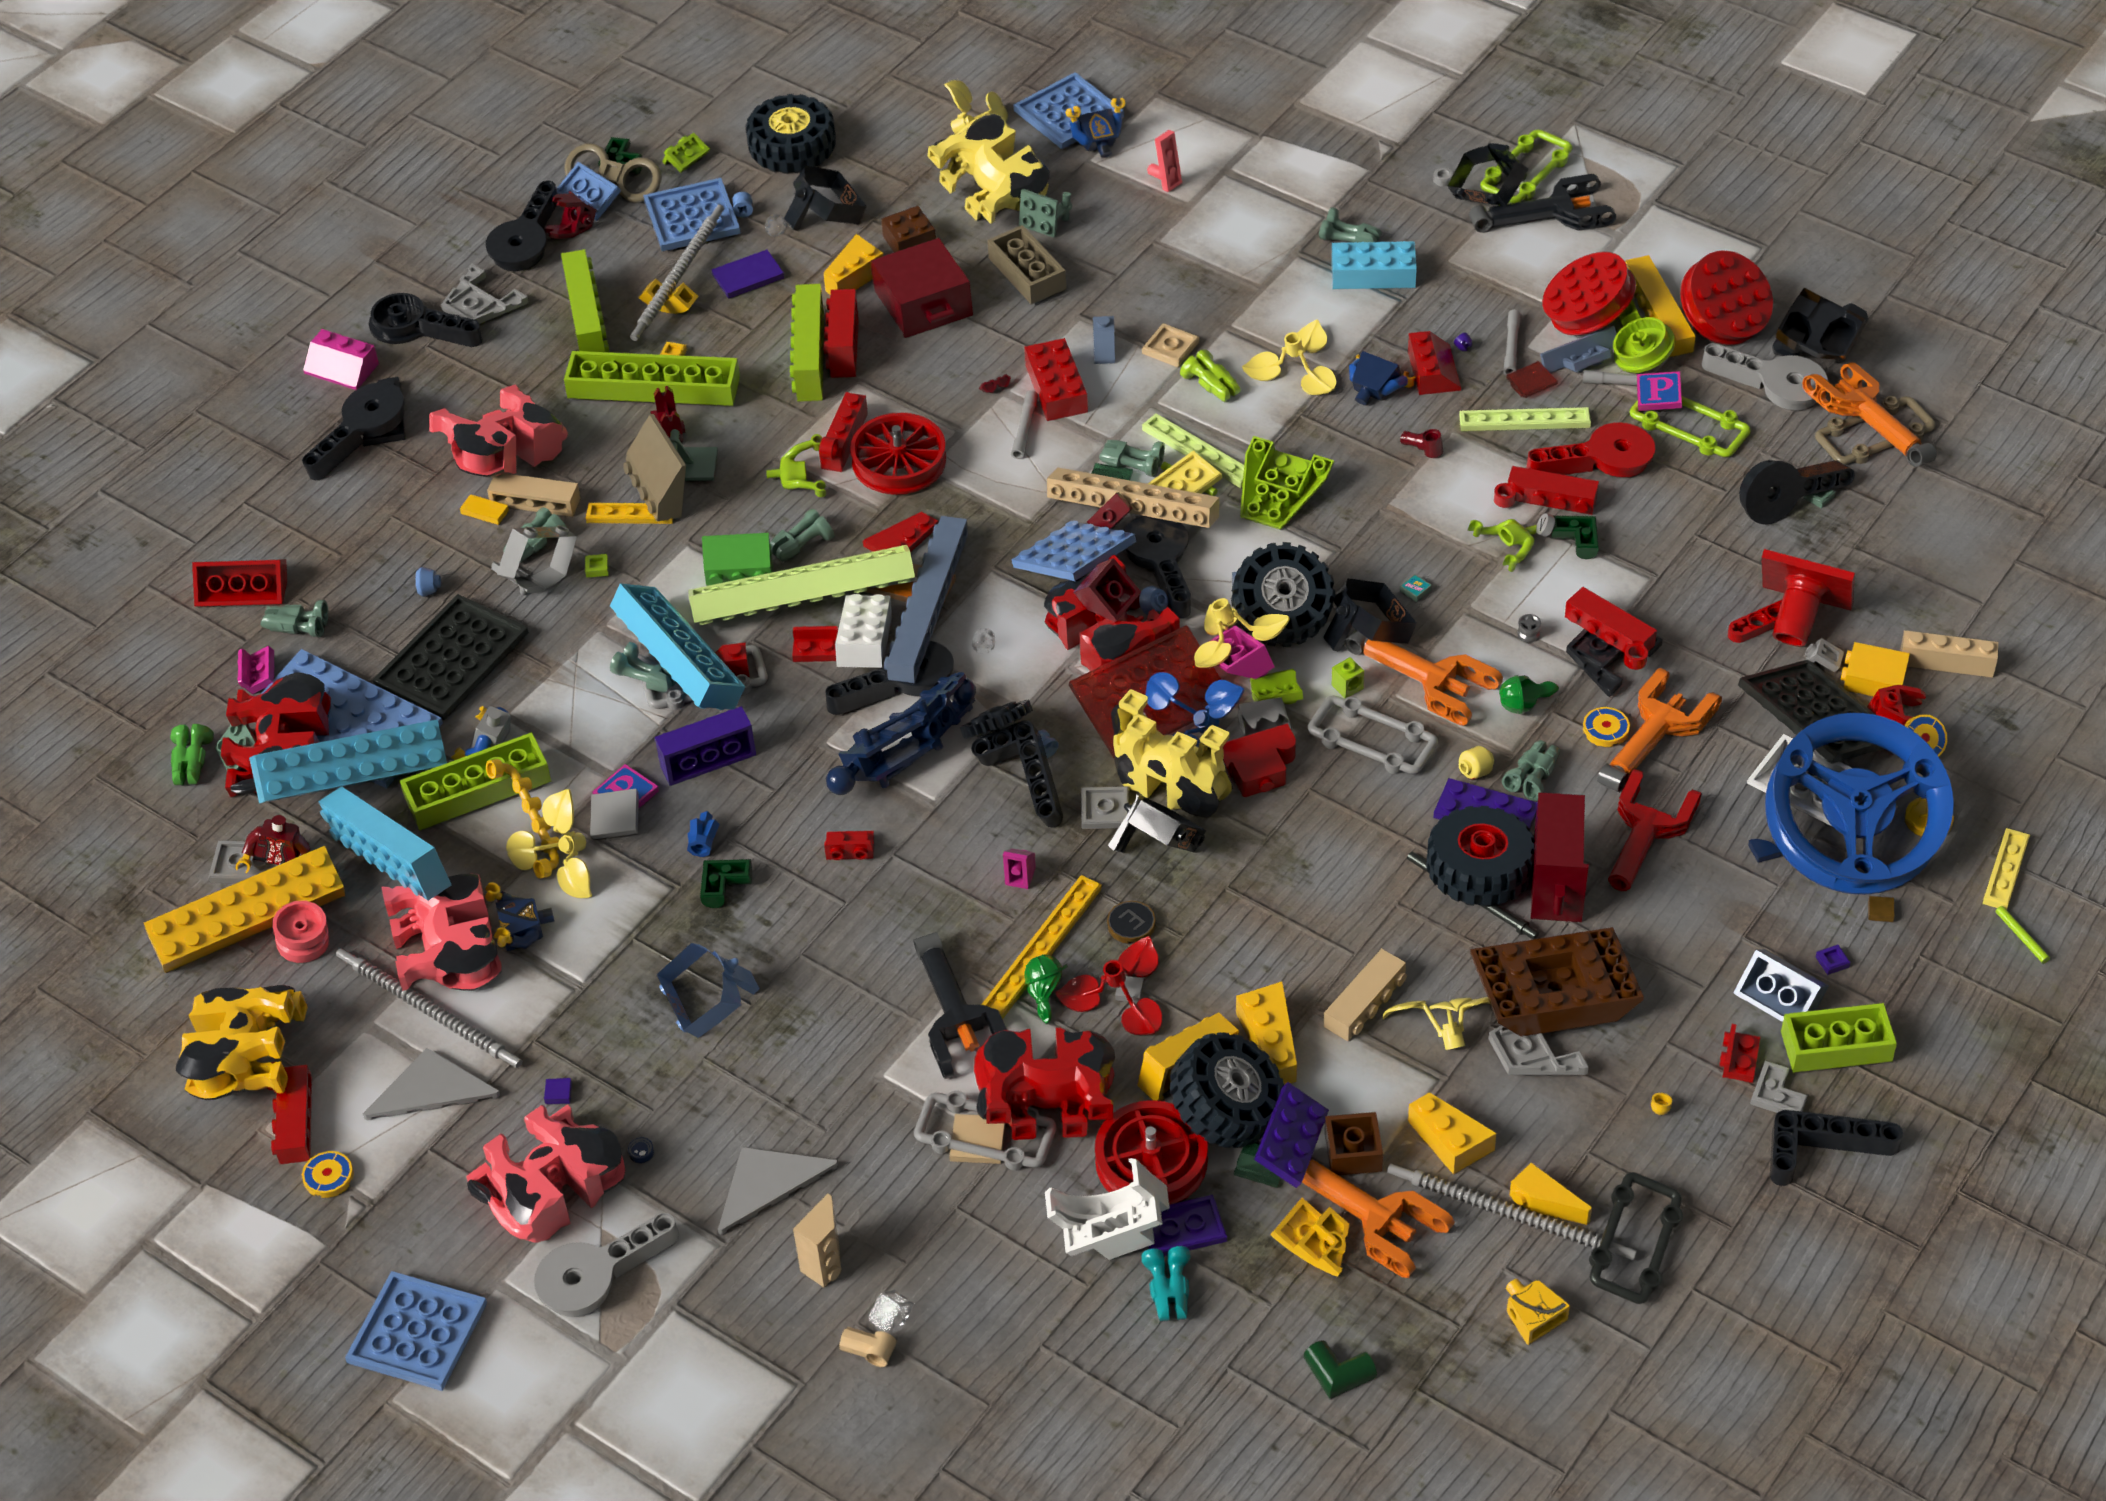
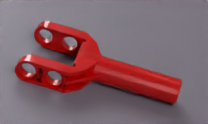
M1633 769L1619 797V806L1617 808L1622 820L1632 828V831L1608 878V882L1614 889L1619 891L1630 890L1654 838L1670 839L1686 833L1698 808L1702 792L1694 789L1689 791L1676 818H1672V815L1635 802L1641 789L1640 783L1644 772Z

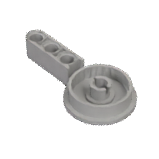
M1715 343L1708 344L1704 350L1702 360L1704 370L1760 389V384L1763 382L1768 399L1785 409L1803 410L1817 403L1804 391L1802 386L1804 377L1818 374L1828 381L1827 375L1821 366L1801 356H1781L1767 361ZM1811 379V386L1815 389L1816 383Z
M669 1213L658 1214L603 1247L578 1242L565 1244L552 1250L542 1259L535 1273L534 1286L539 1299L549 1309L567 1317H578L593 1312L606 1300L612 1284L613 1272L615 1278H618L677 1242L679 1231L674 1217Z

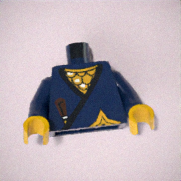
M490 882L486 886V900L492 902L497 899L495 904L501 927L496 930L494 938L498 939V946L506 947L507 952L517 948L527 949L534 942L543 938L542 924L555 922L552 908L537 911L535 899H526L513 896L504 891L500 892L499 885L494 882Z

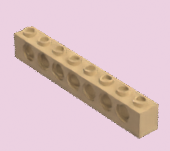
M1059 467L1047 477V498L1101 508L1115 493L1119 492L1133 508L1129 512L1132 514L1210 528L1219 518V497Z

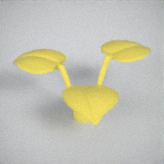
M952 80L944 84L950 91L957 107L962 111L957 116V119L951 121V128L955 134L974 119L991 113L1003 117L1006 122L1008 118L1007 110L1002 104L1001 98L995 92H989L986 95V103L990 110L972 117L971 115H966L972 108L970 105L972 95L966 84L959 80Z
M1318 319L1309 323L1300 331L1290 332L1284 337L1285 347H1282V354L1279 360L1278 356L1272 352H1262L1255 355L1242 366L1243 371L1251 378L1259 381H1269L1280 375L1281 368L1279 365L1283 363L1286 353L1291 357L1300 356L1308 373L1301 379V387L1306 393L1321 395L1329 393L1336 388L1334 373L1324 366H1318L1311 371L1303 355L1306 351L1310 353L1318 352L1327 344L1326 333Z
M1221 598L1214 601L1207 610L1204 629L1209 635L1219 634V641H1209L1197 649L1194 656L1195 666L1200 668L1213 667L1221 664L1229 657L1232 647L1229 643H1224L1223 631L1235 625L1238 620L1248 630L1253 631V638L1265 641L1281 633L1289 622V616L1282 614L1264 615L1254 621V626H1252L1238 614L1237 610L1231 608L1227 599Z
M565 789L546 798L542 808L545 822L550 826H554V832L564 834L559 842L535 846V837L532 833L518 831L509 837L506 850L510 860L518 869L529 870L533 868L534 862L537 860L536 851L559 847L562 852L569 854L563 861L565 866L560 867L557 871L559 886L566 894L572 897L589 898L592 897L588 867L582 859L573 858L578 855L579 851L585 849L586 838L582 833L569 832L573 826L574 808L570 789Z
M1488 997L1473 1000L1471 998H1457L1449 1002L1436 1003L1428 1008L1426 1001H1411L1389 1008L1382 1016L1384 1020L1396 1010L1408 1008L1424 1009L1436 1028L1438 1036L1443 1037L1445 1050L1465 1046L1462 1034L1464 1032V1012L1472 1006L1490 1004ZM1436 1008L1446 1009L1449 1023L1442 1025L1443 1030L1430 1010ZM1451 1010L1456 1012L1459 1010L1458 1024L1453 1022Z

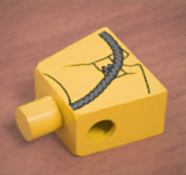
M1513 1279L1506 1286V1290L1511 1295L1508 1298L1507 1313L1528 1345L1568 1320L1569 1304L1542 1282L1535 1280L1525 1287L1518 1279Z

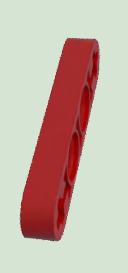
M1782 600L1732 621L1728 627V638L1732 642L1742 643L1774 629L1777 617H1773L1770 614L1779 612ZM1755 620L1761 621L1763 625L1756 626L1751 622Z

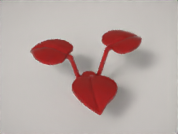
M1150 936L1140 939L1129 946L1120 955L1118 961L1110 960L1104 965V976H1101L1100 987L1094 977L1079 975L1055 992L1058 1000L1067 1008L1077 1012H1087L1099 1005L1100 997L1098 993L1103 992L1107 982L1111 987H1121L1131 1006L1123 1012L1121 1017L1122 1025L1127 1032L1134 1035H1150L1158 1032L1162 1025V1012L1159 1005L1149 998H1142L1135 1005L1124 983L1126 975L1131 977L1134 974L1136 977L1143 978L1151 975L1157 969L1159 958Z

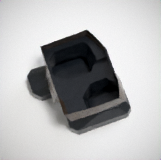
M1803 288L1777 330L1776 340L1772 346L1775 355L1777 353L1781 356H1799L1803 350L1816 358L1834 359L1836 363L1844 362L1868 322L1867 311L1852 303L1842 307Z

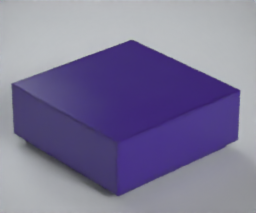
M1839 945L1816 952L1815 957L1827 975L1850 967L1851 962Z
M571 1078L546 1079L545 1104H570Z

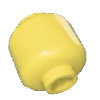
M1482 746L1466 750L1459 757V769L1468 779L1475 780L1489 774L1493 769L1494 757L1489 750Z

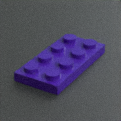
M1448 778L1434 810L1433 818L1440 820L1445 815L1448 816L1452 811L1456 809L1462 810L1468 806H1489V808H1500L1508 814H1514L1519 818L1520 822L1523 821L1531 829L1536 817L1537 802Z
M1287 1082L1281 1089L1254 1160L1297 1188L1303 1181L1329 1109Z

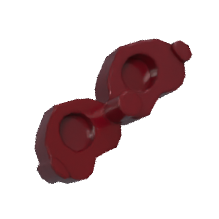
M1005 374L1002 377H997L995 380L983 382L979 390L985 393H992L997 386L1005 388L1009 385L1011 377Z

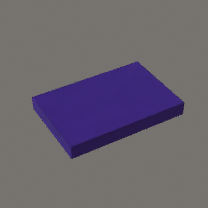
M767 249L711 269L713 277L728 299L784 279L783 271Z
M1208 1195L1170 1204L1169 1209L1161 1211L1162 1224L1153 1227L1154 1244L1148 1246V1249H1160L1165 1257L1168 1251L1176 1246H1184L1189 1250L1227 1242V1235L1214 1196Z

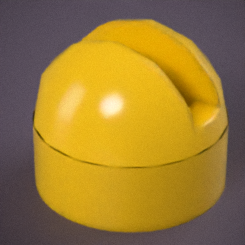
M1665 1093L1654 1094L1651 1100V1109L1658 1115L1667 1114L1671 1109L1672 1098Z

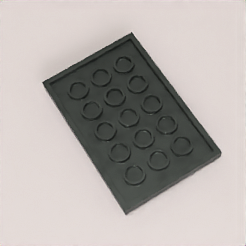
M457 594L375 676L373 684L445 720L529 633L528 627Z
M1808 659L1741 677L1738 683L1740 688L1796 735L1807 726L1829 716L1844 713L1874 714ZM1838 741L1816 749V751L1826 761L1833 764L1884 748L1862 741Z

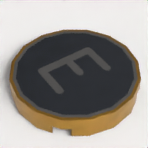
M1138 901L1121 902L1112 908L1107 918L1108 930L1112 937L1127 944L1128 942L1135 943L1140 939L1151 936L1156 923L1155 915L1151 908Z

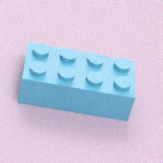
M1415 241L1332 243L1333 289L1416 288Z

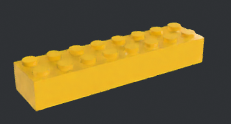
M322 846L144 922V927L162 968L167 973L273 927L275 914L288 903L309 901L320 907L345 896V890L325 846Z

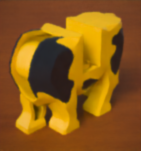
M287 985L252 989L231 987L215 988L194 997L193 1010L190 1012L189 1018L196 1032L184 1033L182 1035V1050L176 1063V1072L182 1077L187 1078L185 1091L191 1096L203 1100H216L247 1090H260L267 1087L273 1088L277 1093H284L288 1076L282 1062L272 1064L270 1062L261 1063L256 1061L268 1055L275 1059L281 1058L285 1039L280 1028L275 1027V1022L281 1020L284 1023H290L291 1019L304 1022L308 1006L302 992H295V988Z

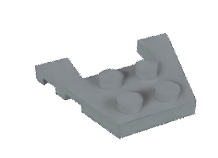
M471 264L468 267V273L462 275L459 285L451 290L441 306L442 310L446 313L474 319L480 324L526 305L529 301L528 296L516 289L498 300L476 287V284L486 278L484 270Z
M1502 1025L1489 1032V1041L1508 1075L1588 1074L1589 1067L1580 1051L1554 1057L1542 1034L1520 1037Z

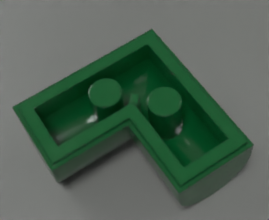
M611 137L605 148L610 161L623 165L632 159L642 158V154L627 152L630 148V139ZM642 167L634 168L629 173L640 174Z
M1554 516L1555 525L1550 534L1551 538L1575 539L1576 555L1581 559H1591L1598 554L1599 544L1596 516Z
M751 859L704 860L700 892L702 904L709 908H719L725 901L726 885L751 884Z
M1324 1340L1313 1343L1304 1352L1305 1361L1329 1399L1377 1378L1375 1364L1367 1352L1360 1353L1340 1363L1327 1341Z

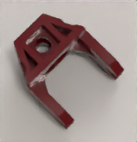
M572 191L566 194H556L553 197L552 201L558 202L557 205L565 207L560 225H548L545 227L544 232L549 233V237L556 239L573 238L592 228L597 210L584 198L574 194Z
M665 386V392H661L660 388H657L654 392L656 410L650 411V413L655 415L668 438H670L671 430H678L680 432L679 440L682 443L683 433H686L684 421L680 420L676 410L673 390Z

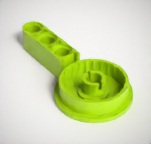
M1632 299L1628 307L1619 316L1623 328L1614 338L1613 356L1621 370L1629 373H1640L1651 370L1663 363L1672 353L1676 339L1671 328L1661 320L1653 317L1641 318Z

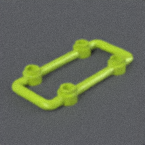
M1539 129L1533 130L1529 135H1521L1518 138V145L1511 151L1516 158L1522 152H1530L1534 147V140L1537 137L1563 149L1553 151L1552 160L1530 182L1521 183L1519 193L1516 196L1513 195L1509 202L1518 203L1523 200H1531L1535 196L1536 187L1556 167L1562 168L1567 164L1568 155L1573 149L1572 144ZM1498 165L1486 169L1485 178L1480 183L1483 191L1497 194L1500 190L1491 186L1498 184L1501 180L1502 170Z
M1681 396L1682 406L1720 421L1721 427L1726 430L1735 428L1741 430L1727 449L1718 446L1713 436L1708 435L1701 439L1660 421V417L1655 411H1648L1645 414L1639 412L1638 400L1629 411L1633 419L1642 422L1644 429L1649 431L1658 429L1698 446L1699 451L1704 455L1716 454L1721 457H1730L1737 451L1751 432L1748 424L1738 420L1735 411L1727 410L1721 413Z

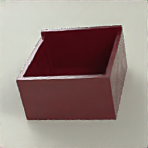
M939 238L871 260L874 290L902 331L904 338L973 316L970 281Z
M1538 792L1534 830L1535 851L1530 919L1582 922L1589 864H1584L1585 795Z

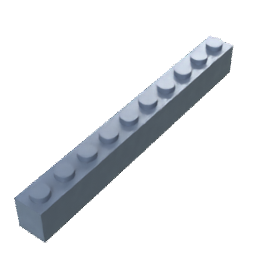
M941 516L939 523L934 526L933 539L930 538L928 542V553L923 555V566L918 569L917 582H913L912 596H908L906 611H903L901 615V626L896 628L895 641H892L890 644L889 657L886 656L884 661V670H887L888 680L915 683L968 536L967 519Z

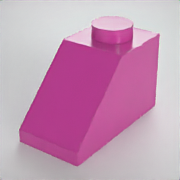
M1013 848L1004 851L1005 885L1029 889L1036 869L1035 852Z

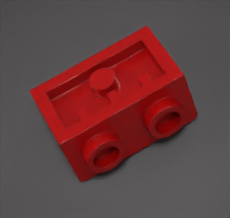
M793 627V662L836 661L835 643L838 627Z
M874 831L827 832L826 841L824 842L826 860L873 859Z
M1731 1024L1730 1032L1725 1031L1723 1046L1727 1047V1052H1721L1719 1063L1720 1067H1724L1723 1077L1753 1083L1760 1037L1735 1032L1737 1024Z

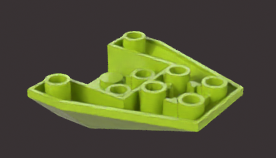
M1253 436L1245 453L1240 517L1281 530L1325 483L1333 467L1334 460L1315 454L1311 461L1277 451L1275 450L1274 442Z

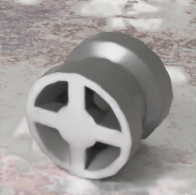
M1533 614L1521 616L1518 621V638L1526 643L1537 641L1540 637V618Z

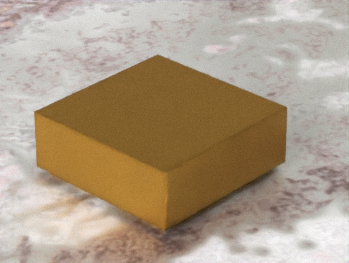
M1869 896L1868 920L1893 922L1894 898Z

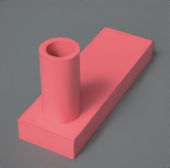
M1167 130L1155 138L1159 166L1152 163L1149 165L1147 172L1149 175L1160 179L1163 190L1170 192L1182 183L1175 132Z

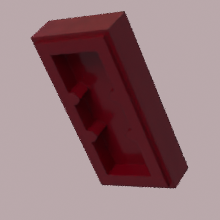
M1117 492L1087 523L1113 529L1133 508Z

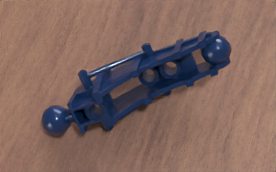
M958 672L949 677H941L938 680L939 684L930 690H923L920 693L921 698L904 712L892 713L889 716L890 720L870 730L864 728L853 735L855 744L848 751H840L838 753L843 766H836L827 774L826 785L831 793L845 795L853 790L855 781L879 780L881 787L887 788L890 785V779L912 765L913 762L932 749L936 751L943 748L940 739L942 735L952 725H958L961 722L960 719L973 709L972 704L976 701L974 698L976 686L973 681L967 678L964 672ZM911 732L912 736H910L909 738H902L903 736ZM902 738V740L899 742V744H897V745H895V746H893V747H891V748H889V749H887V750H884V751L881 750V749L885 748L886 746L890 745L891 743H893V742L897 741L898 739Z

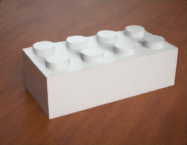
M860 594L846 595L835 643L837 667L882 668L892 621L891 596H883L881 594L873 596Z

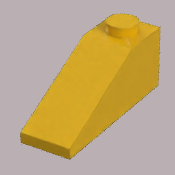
M1530 1163L1511 1181L1510 1197L1517 1205L1524 1206L1532 1212L1535 1211L1536 1213L1584 1225L1590 1222L1592 1207L1534 1164Z

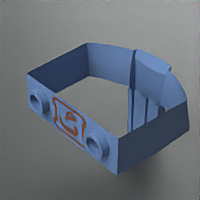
M691 943L657 974V977L661 983L659 985L660 990L668 997L678 1018L676 1021L678 1027L683 1032H688L699 1038L741 1006V998L737 986L753 995L759 990V987L751 971L738 965L739 960L737 958L728 960L719 956L715 951L710 952L720 960L725 970L722 973L723 990L721 1001L691 1024L672 984V981L707 951L710 952L699 944Z

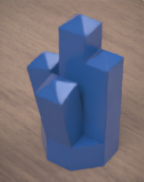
M708 811L701 813L699 819L690 820V832L687 833L689 841L687 851L694 856L705 857L710 855L712 842L720 825L715 819L712 820L713 816Z

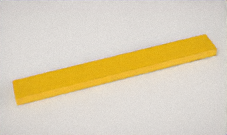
M1080 875L981 1005L998 1010L1003 1020L1028 987V984L1026 985L1024 982V972L1028 962L1042 954L1051 956L1102 890V884Z

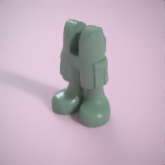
M542 507L537 511L535 519L531 523L524 524L521 528L555 527L558 525L566 527V525L556 514L552 515L547 508ZM528 538L520 563L546 546L547 539Z
M318 600L312 611H304L302 605L267 606L265 615L261 620V626L270 631L290 634L300 633L301 631L309 633L312 637H321L324 633L323 626H326L328 622V604L325 600Z
M1542 740L1535 742L1531 749L1527 750L1519 759V767L1505 773L1502 778L1504 788L1510 792H1517L1523 784L1524 795L1531 801H1538V792L1544 793L1541 780L1547 779L1554 770L1555 762L1560 754L1559 747L1551 745L1546 753L1543 754L1546 742Z

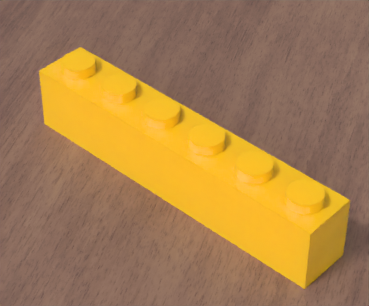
M1650 256L1625 260L1628 270L1635 277L1636 290L1634 295L1637 298L1639 308L1643 309L1645 317L1661 320L1671 328L1675 335V347L1669 357L1694 352L1696 336Z

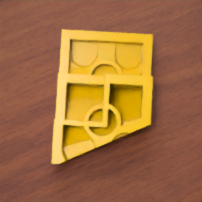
M1301 1198L1270 1235L1292 1253L1311 1265L1334 1276H1338L1342 1272L1341 1263L1346 1248L1345 1238L1348 1235L1349 1223L1331 1207L1323 1214H1320L1305 1199Z

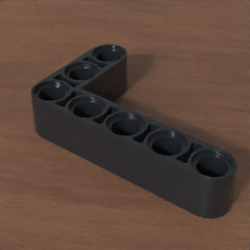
M1023 720L982 736L972 743V753L985 766L996 764L1020 754L1037 816L1046 826L1051 828L1058 826L1062 822L1063 812L1040 733L1030 721Z
M1781 1110L1775 1116L1772 1129L1770 1179L1779 1186H1786L1792 1182L1797 1160V1145L1893 1156L1899 1151L1903 1129L1893 1122Z

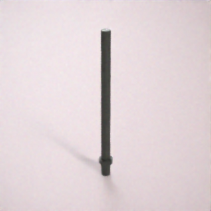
M1411 851L1407 856V860L1428 872L1426 867L1427 860ZM1496 904L1483 907L1516 928V932L1520 935L1525 934L1531 939L1538 937L1539 932L1529 926V922L1526 920L1521 921Z

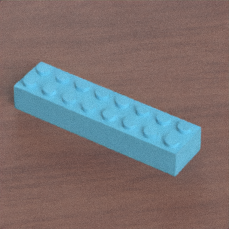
M620 583L610 607L616 612V616L623 620L627 628L638 637L639 642L644 644L649 653L660 662L661 667L666 669L671 678L692 698L694 704L702 709H735L745 689L744 684L656 587Z
M438 719L257 754L249 758L259 804L340 788L341 786L345 787L430 770L447 763Z
M341 786L318 801L322 808L320 814L331 827L329 833L335 841H341L347 849L351 848L357 856H363L369 864L373 863L381 872L385 871L388 873L392 880H398L404 888H410L416 896L420 895L429 901L452 885L435 847Z

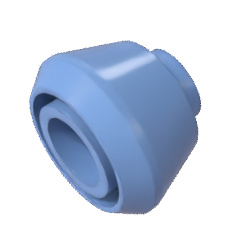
M420 567L416 571L417 593L422 597H426L437 592V588L441 587L440 575H437L435 570Z
M1148 586L1140 593L1139 604L1146 615L1152 609L1161 614L1168 605V596L1163 590L1155 586Z

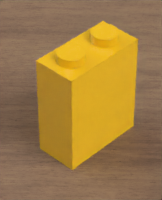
M1854 642L1852 651L1847 650L1845 664L1849 665L1848 667H1843L1841 680L1845 681L1844 689L1849 692L1874 697L1878 689L1903 685L1910 653Z

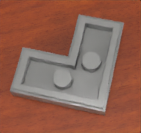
M1765 1061L1750 1105L1776 1113L1781 1110L1803 1112L1808 1095L1784 1088L1790 1068Z

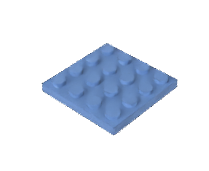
M1076 72L1014 104V111L1061 149L1077 142L1072 137L1071 118L1066 116L1067 109L1071 108L1072 114H1074L1073 107L1078 106L1081 110L1080 115L1106 109H1112L1113 112L1115 108L1112 107L1111 100ZM1121 108L1120 111L1122 112V117H1123V116H1124V110Z
M721 178L643 195L661 251L688 246L704 223V220L711 216L717 205H722L724 211L717 220V226L706 241L740 234L739 224Z
M1070 521L1063 528L1051 532L1047 538L1037 541L1031 548L1021 551L1018 556L1012 559V564L1014 568L1076 581L1092 571L1099 563L1109 560V557L1112 555H1117L1134 544L1136 538L1135 534L1123 530H1113L1108 527H1098L1093 524Z
M391 1271L345 1357L346 1362L443 1391L487 1305L486 1298Z

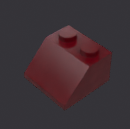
M1112 558L1099 563L1073 593L1087 610L1115 622L1140 595L1141 591L1117 561Z

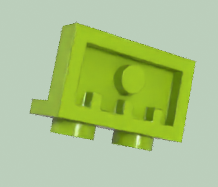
M693 132L688 137L686 135L683 136L674 147L672 145L668 147L664 152L665 156L662 162L665 165L670 162L682 173L708 154L710 148Z

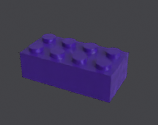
M742 706L655 737L660 767L669 786L756 756L752 725Z

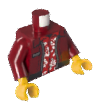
M276 815L272 820L266 819L263 826H257L248 834L242 850L244 855L238 860L235 868L238 870L240 863H245L247 865L245 873H247L252 866L251 856L256 861L280 865L310 852V845L303 835L300 834L299 827L296 824L286 823L284 816Z

